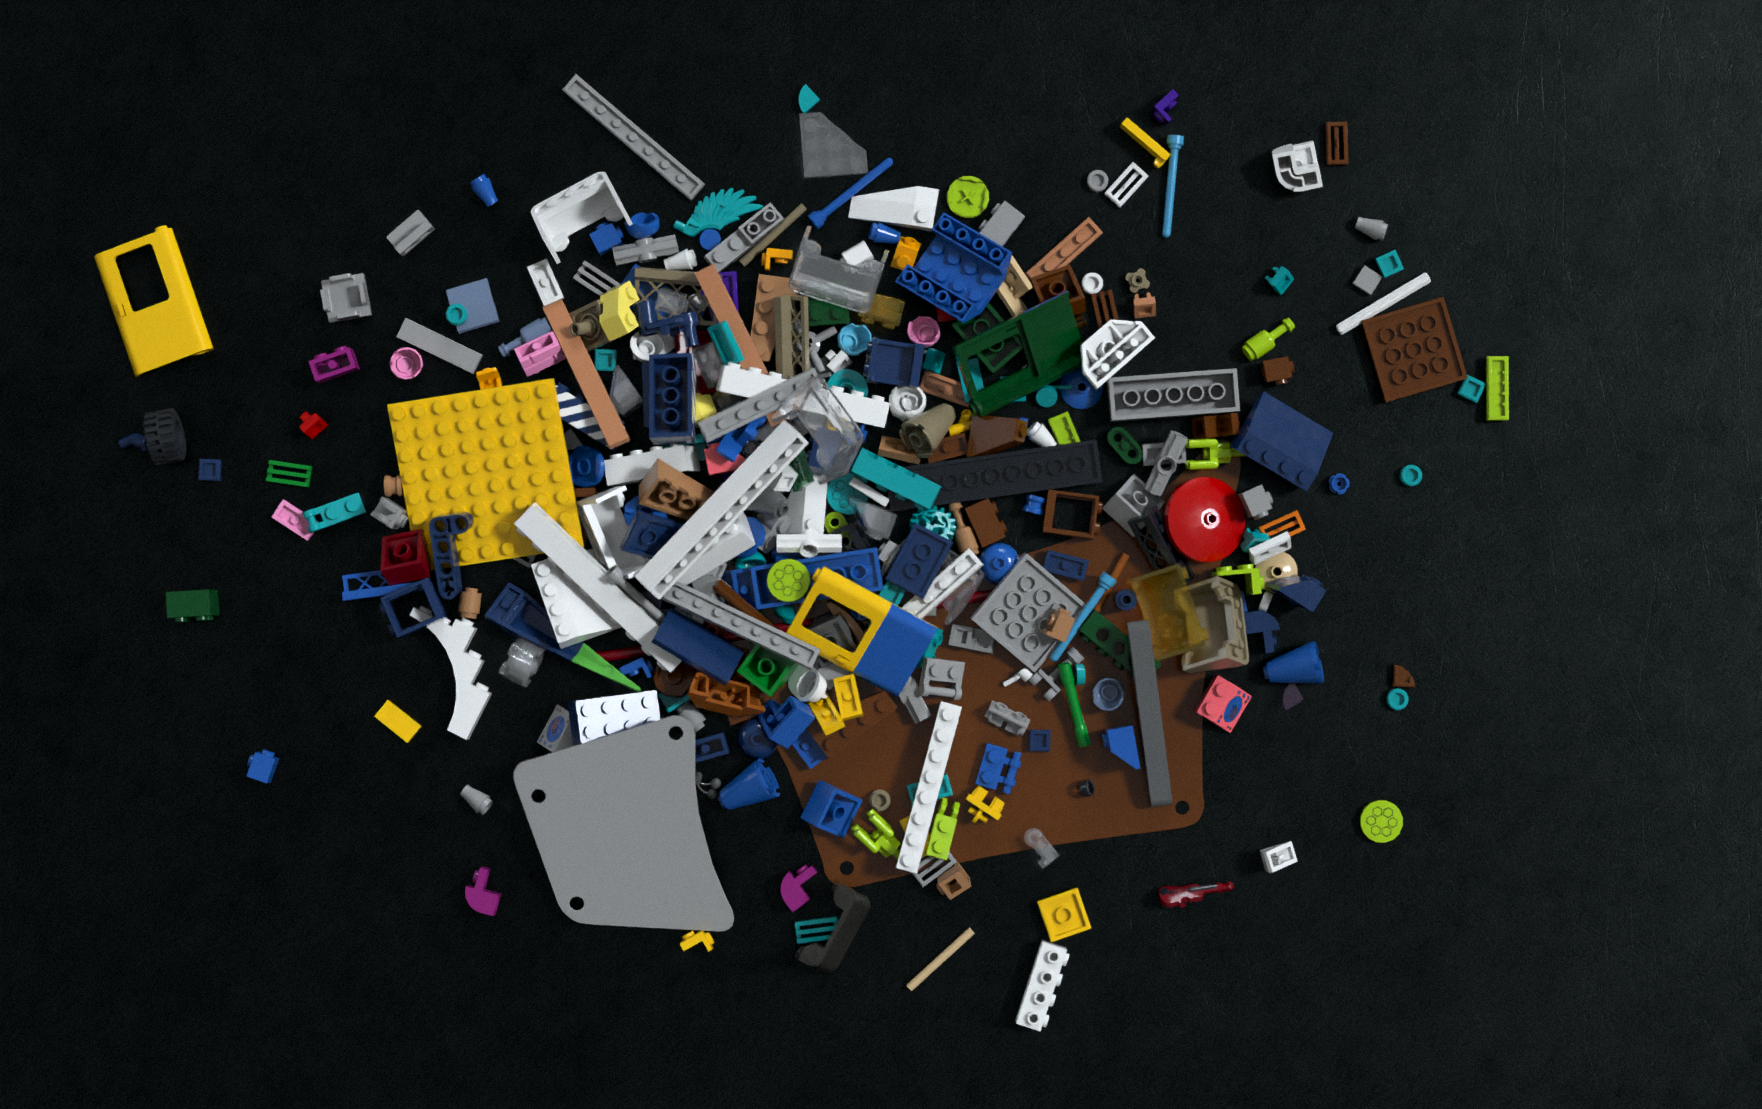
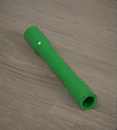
M1070 662L1058 664L1078 747L1088 746L1091 743L1087 727L1084 724Z

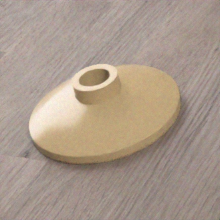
M1285 552L1262 561L1255 566V568H1259L1260 576L1264 578V585L1268 581L1297 575L1298 573L1294 559ZM1276 567L1280 568L1281 573L1278 576H1276L1273 573V570ZM1264 586V590L1275 593L1271 589Z

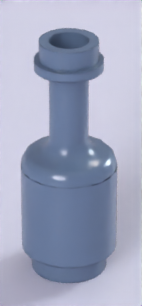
M545 317L542 319L538 318L520 329V337L506 345L501 343L498 348L505 358L511 356L510 352L514 348L553 330Z

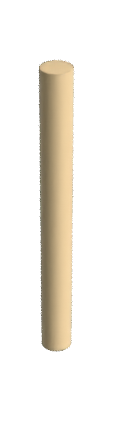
M969 927L906 986L913 991L975 934Z

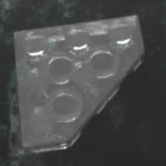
M821 112L799 114L804 178L868 173L866 150L854 142L838 126L834 125Z

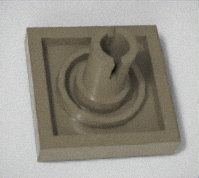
M596 300L569 313L573 321L570 325V333L573 336L580 335L587 352L612 342L608 340L599 323L600 315L603 314V305L600 304V300Z

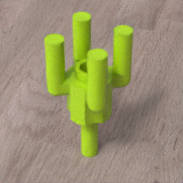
M1212 438L1188 439L1185 448H1203L1204 460H1186L1185 469H1216L1219 464L1230 463L1231 457L1245 455L1230 448L1229 442H1218Z
M869 809L866 815L878 829L870 836L856 823L851 828L854 836L872 853L879 851L885 858L892 855L898 860L900 842L894 837V831L875 810Z

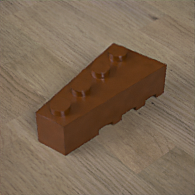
M881 691L860 700L863 716L843 721L845 727L827 736L817 719L813 720L810 726L806 728L829 759L898 708L886 691Z

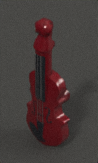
M1217 882L1201 886L1198 884L1185 885L1183 887L1164 886L1159 889L1158 897L1161 904L1165 907L1178 906L1184 908L1186 902H1199L1206 893L1231 891L1234 885L1232 882H1226L1225 884Z

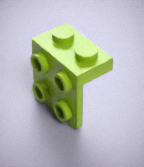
M1253 564L1237 566V570H1232V566L1216 568V572L1211 573V577L1245 574L1247 595L1262 594L1261 589H1264V578L1260 576L1259 568H1253Z

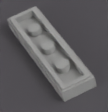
M405 318L396 336L472 374L475 373L483 356Z

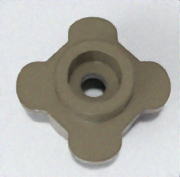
M1140 268L1135 273H1127L1125 279L1129 281L1131 292L1136 293L1142 288L1147 289L1150 282L1145 277L1146 272L1144 269Z

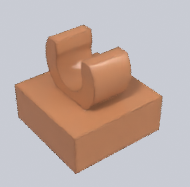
M1148 292L1146 293V298H1139V295L1135 294V299H1133L1135 319L1156 316L1155 296L1151 297V294Z

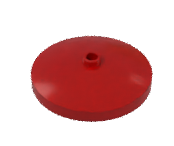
M1199 477L1182 483L1171 494L1165 508L1164 521L1167 536L1174 548L1189 560L1201 563L1219 561L1229 556L1241 542L1245 530V512L1242 502L1236 492L1219 479Z

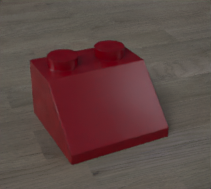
M423 529L382 537L380 571L390 586L430 578L431 558Z

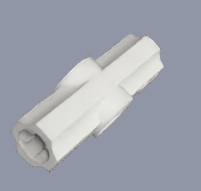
M806 529L801 534H777V552H800L802 556L807 558L815 557L818 552H842V534H819L813 529Z

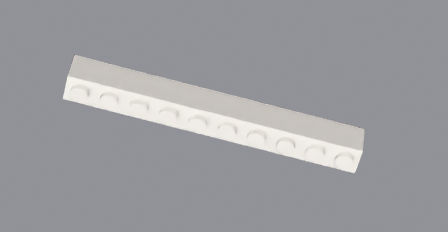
M784 420L635 577L660 600L808 444L805 438Z
M536 502L514 523L517 526L516 530L522 536H527L533 541L532 545L539 552L543 551L548 556L547 559L555 567L559 566L569 581H575L580 586L579 590L585 596H590L595 600L594 604L601 611L605 610L611 616L610 619L615 625H621L631 640H637L642 645L641 649L647 655H652L656 658L660 668L665 671L668 670L670 673L682 660L651 642L661 623L622 587L607 581L604 578L607 570Z

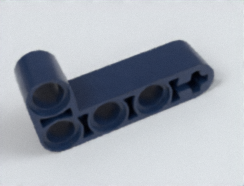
M468 512L441 514L433 518L429 523L438 591L444 599H452L462 591L455 534L464 533L472 528L474 519ZM458 518H463L466 521L465 528L459 526ZM438 520H441L445 523L444 530L438 528ZM441 541L448 544V551L441 549ZM444 562L451 565V572L445 571L443 567ZM447 586L453 587L454 591L447 589Z

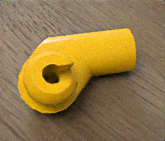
M969 409L963 410L959 422L950 427V436L970 430L972 413Z

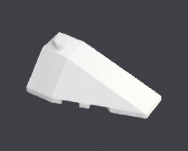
M915 186L852 196L848 218L932 232L939 189Z

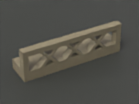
M785 294L774 297L776 373L782 374V379L796 376V366L798 363L802 367V372L810 369L808 296ZM795 300L801 301L799 313L795 309ZM797 321L801 325L800 333H798L795 329V323ZM797 343H799L802 347V353L800 355L796 351Z

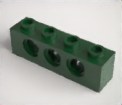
M1093 610L1080 627L1079 631L1081 634L1079 636L1088 644L1091 641L1098 646L1096 650L1104 657L1110 655L1115 659L1112 663L1120 670L1126 668L1131 672L1129 677L1133 679L1132 667L1129 664L1131 657L1128 636L1099 612ZM1099 629L1107 631L1108 636L1106 640L1099 641L1096 638V632ZM1117 642L1122 643L1124 646L1123 653L1119 655L1113 652V645ZM1154 658L1155 670L1157 671L1161 663Z

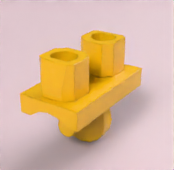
M979 785L971 794L968 793L966 796V800L979 808L978 810L972 806L969 808L968 812L974 815L972 822L976 823L980 819L986 823L988 817L982 814L983 811L999 820L1001 817L1000 812L1005 802L995 796L988 806L982 802L988 791Z

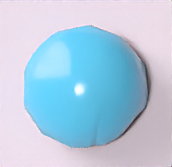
M848 324L838 333V347L847 355L858 356L867 350L868 341L872 342L871 332L865 325Z

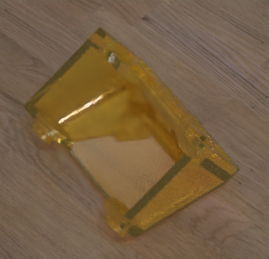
M1180 563L1130 579L1133 590L1137 593L1136 597L1139 601L1144 620H1149L1152 644H1154V654L1157 661L1207 645L1206 641L1209 640L1206 627L1201 628L1186 579L1189 578L1186 566L1181 567Z

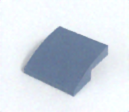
M487 278L446 290L450 306L452 304H461L468 312L467 321L461 326H456L459 334L500 322Z

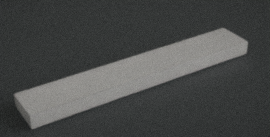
M812 367L697 422L705 441L708 443L823 388V385L815 368Z

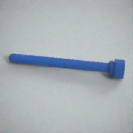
M886 158L824 209L817 212L813 211L809 214L808 218L817 229L822 227L827 220V216L893 164V160Z

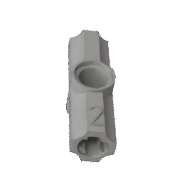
M675 235L656 239L644 238L636 240L632 244L612 248L616 266L634 262H650L657 260L658 257L679 253Z
M1170 431L1161 452L1156 457V463L1144 486L1145 490L1156 496L1162 495L1171 474L1176 470V463L1188 440L1186 436L1176 431ZM1164 459L1171 460V464L1168 467H1162L1160 464Z
M910 676L899 697L903 704L906 705L909 714L916 724L930 717L931 713L922 696L919 695V687L915 679Z

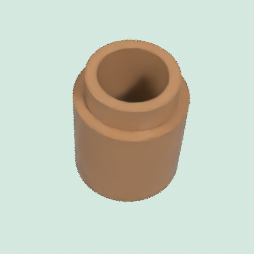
M465 587V591H460L458 607L460 617L477 619V614L480 613L482 593H478V589Z

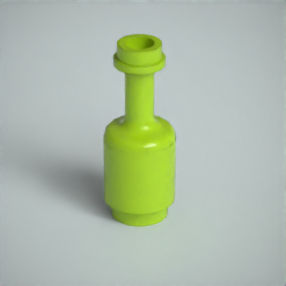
M1290 318L1282 320L1280 326L1270 333L1265 330L1260 331L1245 342V345L1242 346L1243 353L1250 361L1259 359L1275 347L1274 340L1286 331L1292 332L1295 328L1294 323Z

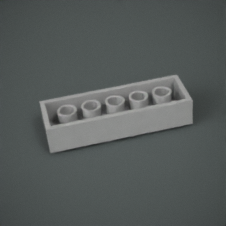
M1237 368L1112 377L1107 380L1110 422L1228 414L1240 411Z

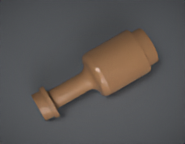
M960 502L949 504L948 511L953 513L957 525L954 539L959 554H963L968 548L975 555L979 554L978 548L980 547L972 526H967L964 522L960 510L963 506Z

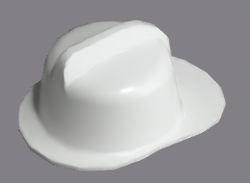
M639 332L635 333L630 340L633 359L649 363V355L669 353L674 348L673 336L670 337L669 334L662 336L656 334L640 337Z
M799 665L788 680L790 691L802 702H817L821 698L826 699L827 682L825 678L813 666L809 670Z

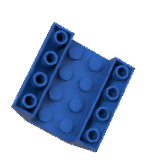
M943 213L932 228L936 235L934 240L913 268L907 264L895 282L960 322L965 323L982 313L1005 280L1012 252L948 214Z

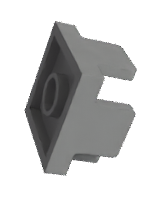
M347 273L331 276L329 280L321 281L323 289L320 290L323 309L327 312L329 323L372 316L364 273L355 275Z

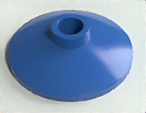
M1082 368L1064 376L1060 384L1073 386L1072 389H1060L1064 401L1076 409L1092 407L1098 402L1103 391V385L1095 389L1082 373ZM1080 383L1085 384V391L1078 389Z

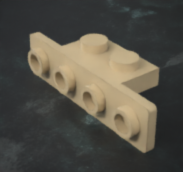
M1012 256L1006 278L996 292L1011 316L1014 317L1028 310L1020 297L1031 290L1033 286Z

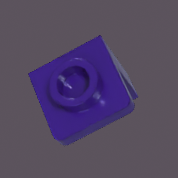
M1174 89L1152 109L1154 117L1160 123L1164 122L1166 125L1171 121V117L1164 109L1167 111L1172 109L1177 104L1175 99L1179 96Z

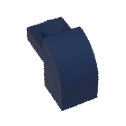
M1263 611L1245 612L1246 634L1260 632L1263 653L1274 652V647H1277V639L1275 634L1272 635V631L1280 630L1276 619Z

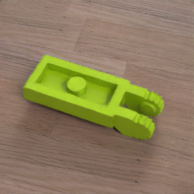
M942 797L938 812L934 817L925 855L946 861L957 823L956 817L959 812L960 802L955 801L952 805L950 817L943 814L948 802L946 798Z

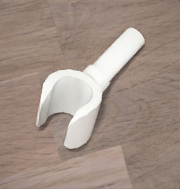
M1026 667L1022 668L1016 675L1004 681L1003 684L1006 687L1019 678L1026 682L1032 677L1033 673Z

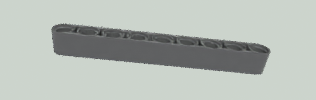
M1149 620L1126 622L1150 806L1152 808L1172 805Z

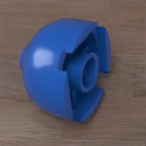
M1001 542L992 543L986 546L979 555L978 559L984 564L979 569V572L987 582L998 585L1019 560V556L1016 550L1008 544Z

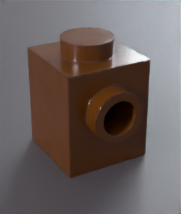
M1288 356L1261 362L1264 384L1274 382L1275 386L1286 384L1287 379L1292 378V373L1295 372L1293 361H1289Z

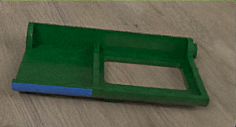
M1065 291L953 346L971 402L969 408L974 416L984 417L1082 368L1080 345L1083 342L1069 301V291ZM1018 334L1027 360V366L981 390H976L967 363L968 358Z

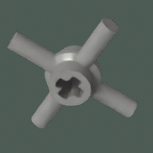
M797 321L795 323V329L798 333H800L801 325ZM835 326L817 335L809 331V342H812L810 343L809 357L818 374L826 371L817 354L820 349V342L838 333ZM797 343L796 351L798 352V354H801L802 347L799 343Z

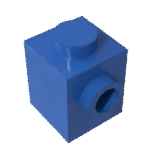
M602 223L596 227L597 230L589 234L600 255L613 250V247L623 245L621 239L624 238L620 227H614L613 223Z
M263 749L262 752H255L254 755L250 756L247 766L250 767L247 777L266 784L271 783L279 758L274 757L275 753Z

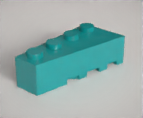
M864 448L861 449L851 470L857 474V479L865 483L868 480L875 482V488L883 492H887L889 489L895 492L894 497L904 502L908 498L915 502L914 507L923 511L926 508L931 510L942 486Z

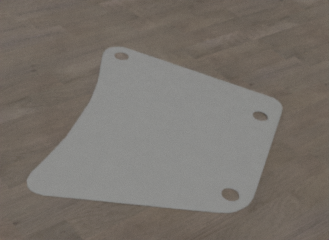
M673 715L530 759L516 766L513 777L557 902L569 918L579 923L593 925L719 932L726 931L733 925V910L713 867L699 816L695 785V731L691 722L686 718ZM678 726L682 728L683 736L681 739L673 740L670 738L669 730L671 727ZM536 789H541L546 794L545 800L541 803L533 801L531 797L532 792ZM573 897L582 898L584 901L583 908L580 910L572 909L570 900Z

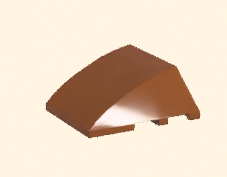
M738 647L744 653L726 686L699 670L696 671L687 693L696 707L734 717L766 712L764 705H761L758 695L760 694V689L737 672L749 655L748 649Z

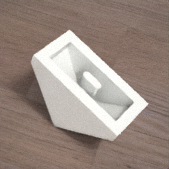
M1292 841L1259 850L1265 871L1268 873H1273L1298 862Z

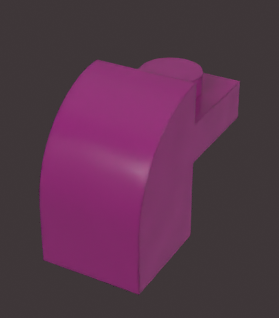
M805 864L796 871V877L791 871H788L782 880L781 895L792 912L810 900L809 895L801 884L817 873L813 865L807 867Z
M482 866L479 871L476 870L472 882L475 883V886H466L465 896L468 904L475 911L494 916L497 912L501 893L485 889L491 868Z

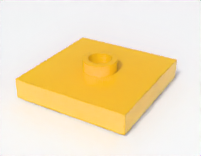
M1077 887L1037 901L1051 942L1091 929Z

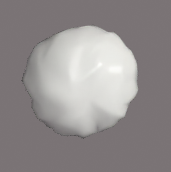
M896 386L889 395V410L893 416L905 422L923 413L926 407V395L919 387L915 389Z

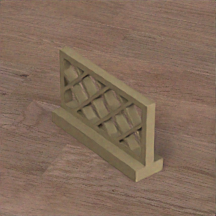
M646 267L635 268V290L638 297L640 294L643 299L638 300L634 304L644 300L649 301L647 298L657 291L664 301L656 307V311L666 302L674 311L668 316L672 317L674 314L680 315L678 311L686 304L693 312H697L690 301L699 295L706 305L697 312L700 319L697 325L711 326L718 323L715 314L713 321H706L699 314L707 306L711 310L712 308L708 300L701 293L703 291L702 288L698 290L696 287L700 286L694 274L695 272ZM640 281L649 282L654 288L646 296L640 290ZM653 282H658L660 284L656 286ZM664 283H669L675 289L667 298L658 289ZM675 284H680L681 286L677 288ZM685 285H691L696 291L688 300L680 292V289ZM676 293L685 301L677 310L669 302V299ZM657 311L658 320L664 319V318H668V317H663V316Z

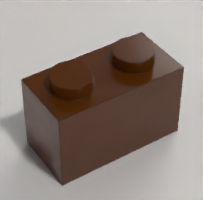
M989 498L964 509L982 548L1006 537L1004 533L1008 531L1003 520L999 521L996 513L999 511L994 501L990 502Z

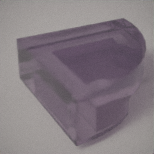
M1289 683L1284 690L1282 704L1285 710L1304 700L1295 683Z

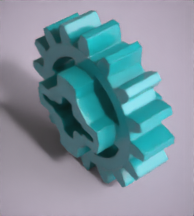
M933 506L931 510L926 508L925 511L918 509L917 513L912 514L909 527L912 529L914 523H917L951 541L956 530V526H954L955 519H950L951 513L945 514V508L937 510V506Z

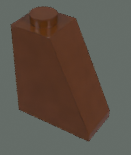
M972 414L966 456L991 455L1024 443L1028 432L1027 421L996 416L979 418L977 415L974 416Z

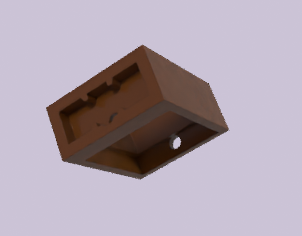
M1049 489L1047 492L1042 533L1093 540L1094 535L1098 536L1100 523L1096 522L1097 514H1101L1103 502L1099 501V496ZM1056 498L1092 502L1088 533L1052 528Z

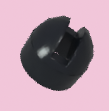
M1090 779L1078 783L1077 790H1080L1078 792L1080 796L1090 797L1094 795L1095 788Z

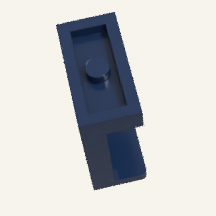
M873 337L872 342L868 341L866 354L870 355L869 363H865L863 375L867 376L866 381L917 389L919 386L924 344H909Z

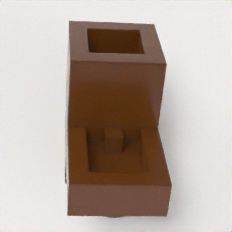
M1238 413L1191 418L1193 440L1240 434Z

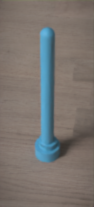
M1167 135L1166 140L1171 155L1169 156L1162 235L1165 238L1171 235L1178 150L1181 149L1184 142V136Z
M1105 572L1101 574L1098 578L1100 580L1098 582L1099 586L1075 619L1066 642L1060 641L1051 654V661L1056 662L1104 592L1109 590L1110 587H1114L1117 583L1114 578Z

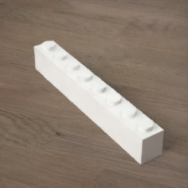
M728 362L727 366L721 365L716 390L750 398L787 379H782V374L770 371L769 375L761 374L762 369L749 367L747 371L740 369V364ZM831 385V389L821 388L785 406L885 428L890 403L884 402L885 397L872 395V398H866L863 392L852 390L851 394L844 393V388Z
M940 702L898 856L897 869L917 874L962 709L960 706Z

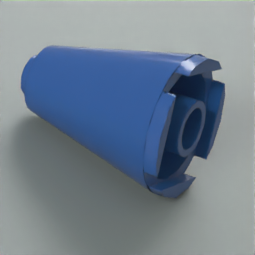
M1309 642L1267 661V666L1263 667L1265 678L1270 679L1271 683H1324L1323 668L1319 659V650L1316 642Z
M763 759L755 760L720 791L718 800L723 808L732 810L771 800L780 795V793H776V789L779 788L777 780L770 767L765 768L762 765L765 762Z

